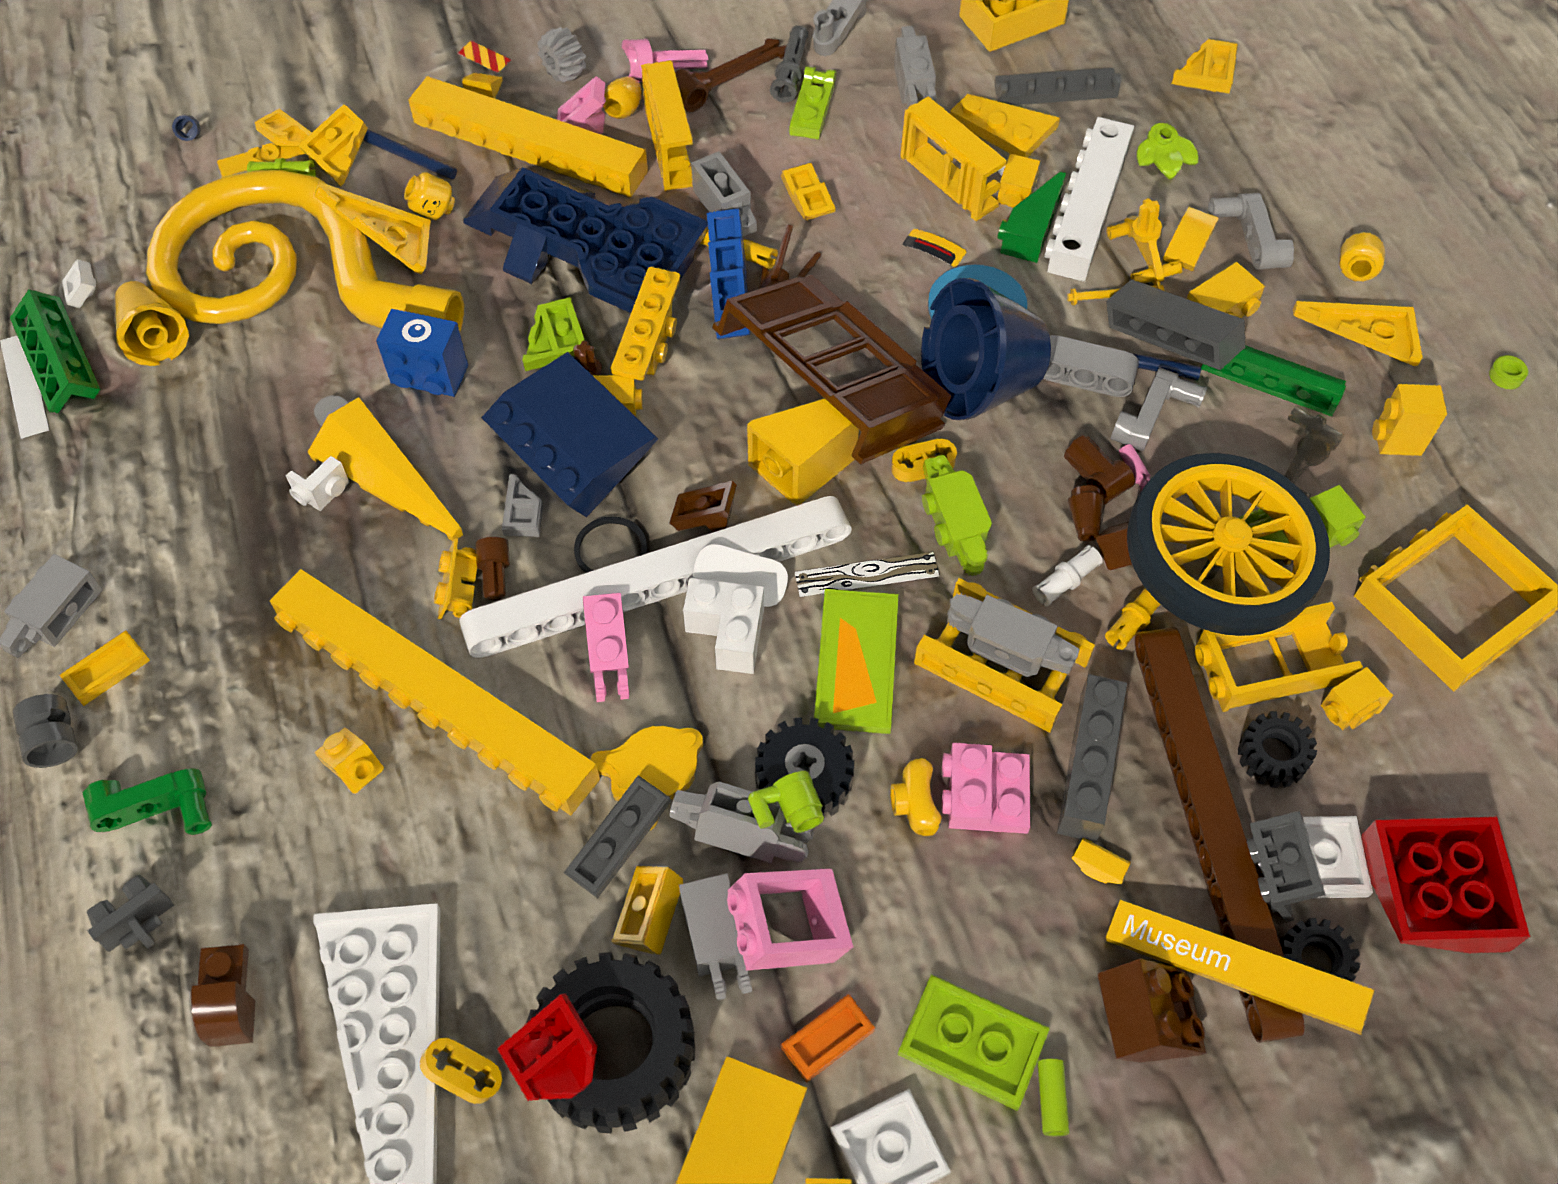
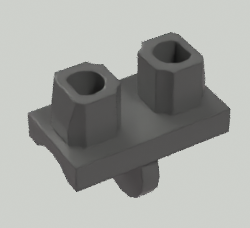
M136 875L126 882L122 888L129 899L124 905L116 910L108 900H104L87 910V915L92 925L87 931L95 942H99L107 952H111L120 944L127 950L139 940L149 949L156 943L150 932L163 924L159 916L174 906L170 898L155 883L151 884L141 875Z

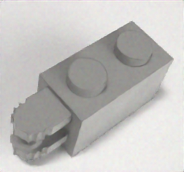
M728 873L679 885L698 975L700 977L711 974L717 1000L725 999L727 993L721 971L732 968L737 970V982L742 993L752 992L748 970L746 971L744 958L739 953L737 947L738 933L734 916L728 909L727 890L731 887Z

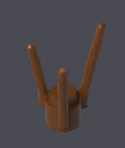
M788 224L774 268L769 271L770 269L762 267V277L758 289L789 280V273L782 269V265L793 230L791 224ZM816 252L796 277H806L821 257V253Z

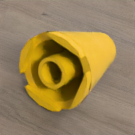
M129 281L117 289L115 294L116 339L124 355L139 365L147 366L160 365L159 361L167 358L173 360L178 357L186 347L189 338L184 317L141 282Z

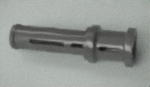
M803 26L792 27L783 61L775 69L776 79L771 83L770 93L779 102L793 101L797 94L796 84L800 81L802 75L799 66L809 36L807 29ZM784 85L783 92L781 93L780 89Z

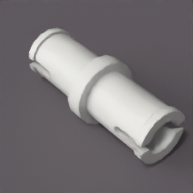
M1087 545L1067 563H1059L1055 567L1053 574L1033 587L1032 590L1036 599L1047 607L1068 589L1073 590L1077 588L1083 577L1103 563L1100 553L1094 547L1091 548L1090 545Z

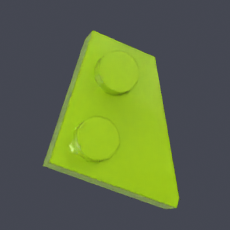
M570 297L537 306L534 316L535 324L531 328L528 337L529 347L527 354H524L522 358L525 372L544 367L566 352L574 357V346L580 345L581 341H585Z

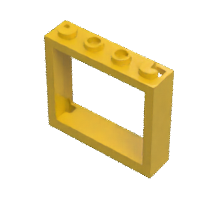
M1468 504L1453 515L1447 512L1443 514L1434 524L1435 528L1431 531L1427 528L1422 529L1412 538L1409 547L1403 549L1401 546L1396 548L1384 560L1385 564L1380 568L1376 565L1371 566L1368 572L1359 578L1362 584L1354 595L1363 606L1453 692L1558 611V584ZM1454 536L1531 605L1529 609L1463 659L1457 656L1385 588Z

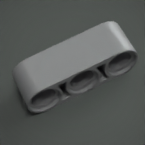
M1050 336L1051 356L1043 379L1114 397H1125L1131 394L1139 365L1137 357L1132 353L1062 336Z

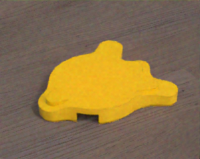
M651 726L633 734L618 748L594 752L590 760L597 764L599 775L607 776L611 779L612 795L617 801L620 800L638 775L673 800L677 790L686 791L695 779L698 754L703 747V737L694 728L677 729L667 726ZM658 820L655 822V824L652 826L650 830L655 828Z

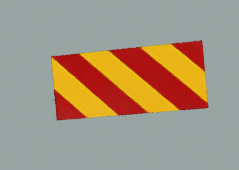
M473 41L468 42L457 53L497 73L511 61V59Z

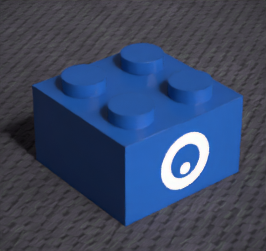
M391 308L376 339L390 383L401 388L410 387L428 391L434 395L443 394L455 397L469 366L457 322Z

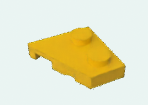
M1207 39L1200 46L1199 51L1194 52L1187 59L1186 65L1181 70L1177 69L1174 72L1171 84L1229 94L1233 82L1238 44Z

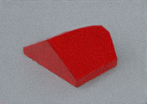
M560 994L497 1048L527 1101L573 1098L592 1082L597 1045L566 994Z

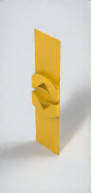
M268 143L262 145L260 149L259 146L249 149L248 152L217 160L221 175L224 177L246 171L249 161L275 162L277 158L289 159L305 153L299 146H280Z

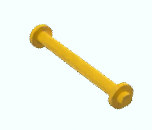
M1155 281L1152 287L1164 291V286L1159 281ZM1073 288L1070 290V293H1067V300L1071 301L1072 305H1076L1077 301L1110 298L1120 289L1077 292Z

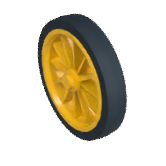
M1223 453L1195 454L1183 457L1164 466L1149 480L1140 492L1128 523L1127 545L1129 556L1136 574L1147 591L1164 608L1185 622L1219 634L1250 636L1270 632L1286 625L1313 601L1325 580L1329 568L1330 545L1327 531L1321 516L1312 502L1294 483L1279 472L1257 461L1241 456ZM1204 491L1220 492L1221 517ZM1187 494L1199 514L1177 501L1176 498ZM1232 495L1252 503L1242 519L1232 516ZM1256 506L1273 519V521L1252 528L1245 522ZM1163 512L1188 528L1161 524ZM1282 530L1289 543L1258 538ZM1164 541L1195 545L1196 547L1170 555ZM1205 556L1208 558L1197 581L1179 566ZM1268 557L1293 560V571L1290 572ZM1221 567H1223L1224 594L1201 584L1204 579H1213ZM1235 569L1253 597H1236ZM1256 571L1283 588L1270 593Z

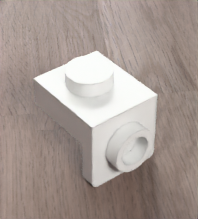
M332 456L322 463L306 480L293 471L286 475L291 486L289 492L292 497L304 506L310 504L319 511L334 497H338L350 483L342 463Z

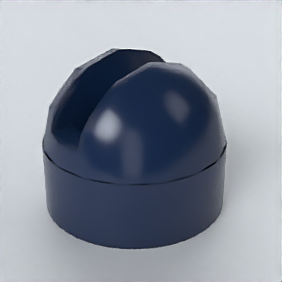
M183 114L174 119L172 129L177 138L183 141H190L199 135L200 124L195 117ZM190 121L193 124V126L188 131V133L185 134L182 130L188 125Z

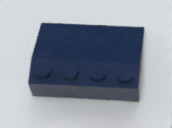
M568 352L506 390L481 417L567 506L586 518L658 440L638 418Z

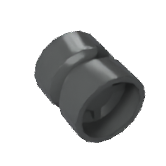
M56 694L35 695L22 700L14 707L13 719L16 733L20 736L19 747L22 761L27 766L34 768L53 767L65 763L74 757L77 753V743L74 730L70 726L71 717L67 701L63 697Z

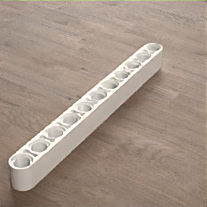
M827 496L472 609L461 616L459 623L469 654L475 658L488 657L585 625L583 596L621 593L623 612L687 592L689 578H693L696 558L700 550L705 546L718 544L780 562L838 543L848 537L852 528L838 498Z

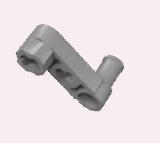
M832 0L827 10H820L814 15L815 30L813 32V43L817 54L829 56L836 51L855 20L865 15L866 0ZM840 16L844 17V19L840 18L838 21H834V18L838 19Z
M1260 193L1238 194L1237 197L1210 198L1208 214L1218 218L1237 217L1240 220L1252 263L1256 270L1292 266L1294 260L1293 242L1288 239H1275L1265 203Z
M1159 368L1139 415L1135 416L1121 411L1111 435V440L1125 445L1131 444L1135 449L1144 452L1165 400H1169L1172 397L1200 408L1208 387L1178 378L1179 374Z

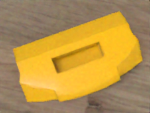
M1082 838L1076 852L1071 857L1083 873L1105 884L1107 882L1122 884L1131 864L1130 861L1085 838Z

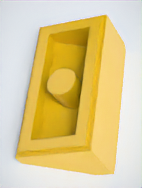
M636 866L611 942L649 954L660 955L680 895L679 885L683 884V878L669 867Z

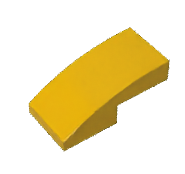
M812 163L782 171L781 179L805 221L835 212L836 208L824 182L820 183Z
M1188 207L1168 245L1163 260L1169 263L1179 260L1182 268L1194 271L1219 218Z

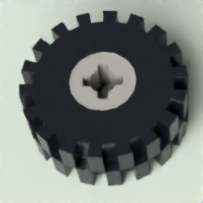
M802 717L793 718V726L788 727L786 721L779 723L778 733L775 734L770 729L765 734V743L760 742L757 748V757H755L756 788H759V790L773 786L776 781L786 775L798 771H807L822 804L821 812L823 816L828 811L832 817L838 812L839 803L845 805L848 800L849 791L852 790L855 760H852L853 750L851 745L845 746L846 737L841 731L836 736L834 735V726L826 722L824 728L818 727L819 719L810 717V724H802Z

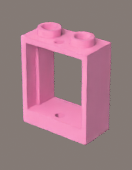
M832 869L745 873L727 890L728 909L734 916L738 933L737 947L739 953L744 958L746 971L834 963L853 948ZM801 892L813 940L772 943L760 894Z

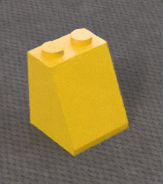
M826 399L760 417L747 424L748 466L795 506H798L855 460L851 455L858 441L859 429Z

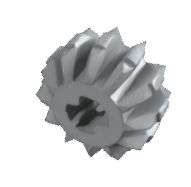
M559 27L547 31L545 35L541 36V40L538 41V48L540 49L538 55L542 59L541 65L546 67L547 74L552 75L556 82L562 81L564 83L571 81L582 74V71L586 68L584 61L586 55L582 52V45L578 43L577 36L575 34L572 35L568 28L562 29Z

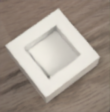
M79 259L75 261L62 281L67 305L77 308L83 305L87 297H91L94 294L96 288V280L93 278L90 263Z

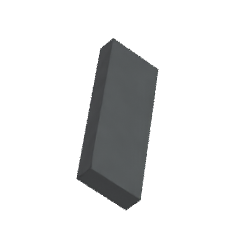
M638 775L564 873L598 899L671 803L670 797Z

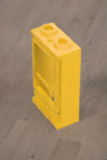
M672 60L642 64L645 113L663 180L664 191L693 187L691 163L686 149V145L693 144Z
M929 96L909 106L904 112L900 158L906 159L957 204H962L964 210L968 209L974 221H978L998 208L1000 202L991 195L999 190L1001 184L995 179L987 184L986 182L987 177L1006 166L1007 160ZM928 137L931 138L935 143H937L941 148H943L947 153L942 155L938 150H936L932 145H930L928 143ZM954 158L961 163V169L951 162Z
M1333 602L1309 606L1286 625L1263 634L1234 636L1203 630L1195 646V656L1198 664L1204 666L1209 678L1210 694L1213 699L1218 700L1222 712H1226L1234 707L1336 686L1359 672L1363 668L1360 660L1345 663L1341 656L1348 644L1346 634L1340 632L1332 636L1326 624L1335 609ZM1292 635L1308 672L1294 675L1290 673L1275 638ZM1268 640L1284 676L1237 687L1221 650Z

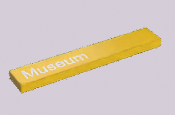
M1122 900L1118 903L1106 935V940L1115 945L1360 1035L1374 995V990Z

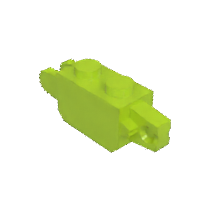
M945 455L924 460L923 470L927 486L925 494L922 495V504L926 514L932 515L936 524L934 526L936 540L940 546H945L949 557L957 555L960 565L963 566L962 570L968 576H977V574L983 572L984 562L987 560L988 554L987 550H985V542L992 522L974 479L970 473L963 470L955 472Z

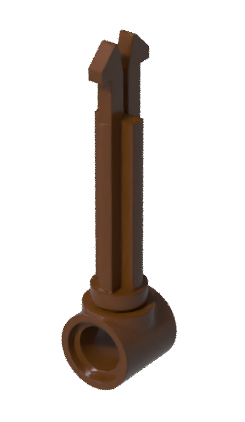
M768 38L765 40L764 45L707 72L701 71L698 73L694 71L691 73L684 68L675 71L684 109L688 112L699 110L707 101L708 94L713 87L776 57L783 59L786 46L778 47L780 40Z

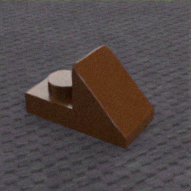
M729 481L678 494L669 524L677 531L706 525L712 532L726 529L732 512L737 484L734 481Z

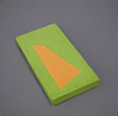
M825 589L814 718L819 719L818 727L824 728L826 722L834 726V730L891 733L899 594Z

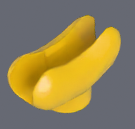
M923 758L914 759L905 766L902 773V783L891 784V806L894 816L907 815L910 828L916 834L932 836L939 829L942 816L935 807L931 795L930 780L933 767L931 763Z

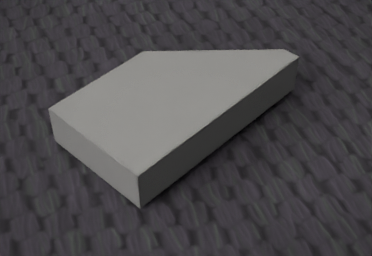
M510 474L502 523L503 536L539 537L543 512L542 500L523 485L516 474Z

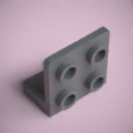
M1300 811L1250 823L1253 837L1247 839L1252 860L1254 863L1258 862L1262 874H1264V877L1258 878L1264 902H1269L1272 912H1279L1286 922L1295 920L1291 908L1292 903L1326 895L1305 822Z

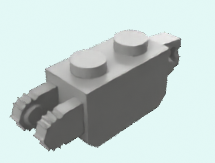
M913 26L901 27L902 35L900 38H896L894 59L901 102L909 107L928 96L936 102V76L927 37L916 36Z
M962 593L960 595L956 594L952 599L950 598L947 622L950 623L949 626L952 625L953 628L956 627L957 630L969 635L967 644L972 653L1026 677L1036 675L1041 666L1066 674L1071 672L1080 649L1057 636L1055 633L1058 626L1051 623L1044 616L1030 614L1014 607L1007 600L995 599L986 595L983 602L971 596L967 597L966 594L962 595Z
M722 782L711 784L707 795L680 790L676 791L671 804L670 817L696 829L694 840L772 863L774 856L785 860H792L793 862L796 861L797 863L807 858L809 850L807 849V844L804 843H808L810 839H813V829L800 833L794 832L791 823L786 822L778 802L768 804L775 823L767 828L760 829L748 802V797L752 791Z

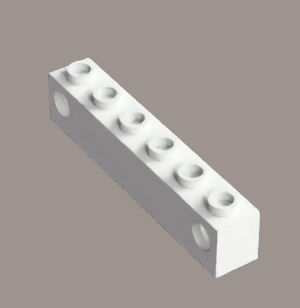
M1097 117L1094 129H1087L1083 142V147L1087 149H1080L1075 168L1080 170L1079 172H1072L1068 190H1071L1072 193H1065L1060 209L1064 216L1058 215L1052 235L1057 236L1056 240L1050 238L1044 258L1050 259L1048 273L1085 282L1128 151L1134 125ZM1071 239L1077 241L1081 247L1070 250L1064 247L1063 244L1065 240Z

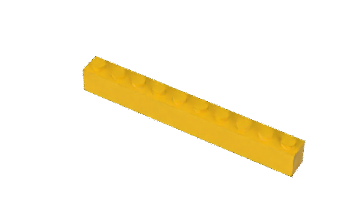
M302 569L270 600L277 614L274 619L285 630L292 632L295 629L303 635L304 641L313 649L320 651L323 648L331 653L330 657L341 668L349 670L351 667L359 672V677L363 682L375 690L381 687L387 691L389 698L400 708L406 709L408 706L418 712L417 716L428 727L436 729L439 726L448 732V738L461 749H466L468 746L478 753L477 757L486 766L493 770L499 767L507 772L508 778L513 784L524 791L530 788L538 793L541 802L551 810L557 812L559 809H562L571 816L599 782L600 777L596 763Z

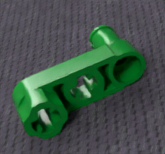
M187 768L174 773H168L124 790L121 789L120 782L117 780H99L89 784L82 792L90 828L95 832L113 831L179 806L185 825L184 829L187 834H200L209 830L212 826L204 801L207 792L199 769Z

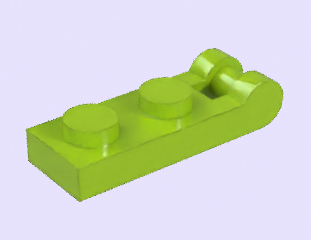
M806 66L801 89L789 125V135L820 139L835 86V70L827 69L826 72L816 71L815 67ZM814 83H816V84H822L823 87H822V86L814 85Z

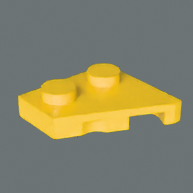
M343 104L298 146L341 187L345 183L368 128L352 110Z

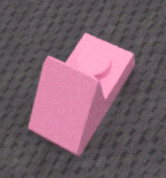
M595 76L558 109L557 120L602 134L605 113L601 109L605 104L604 93L606 83Z

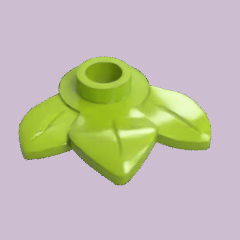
M1167 123L1153 125L1148 132L1147 139L1139 145L1136 152L1139 166L1155 163L1169 180H1172L1177 175L1183 163L1188 165H1196L1198 163V152L1194 144L1190 140L1179 136L1177 130Z

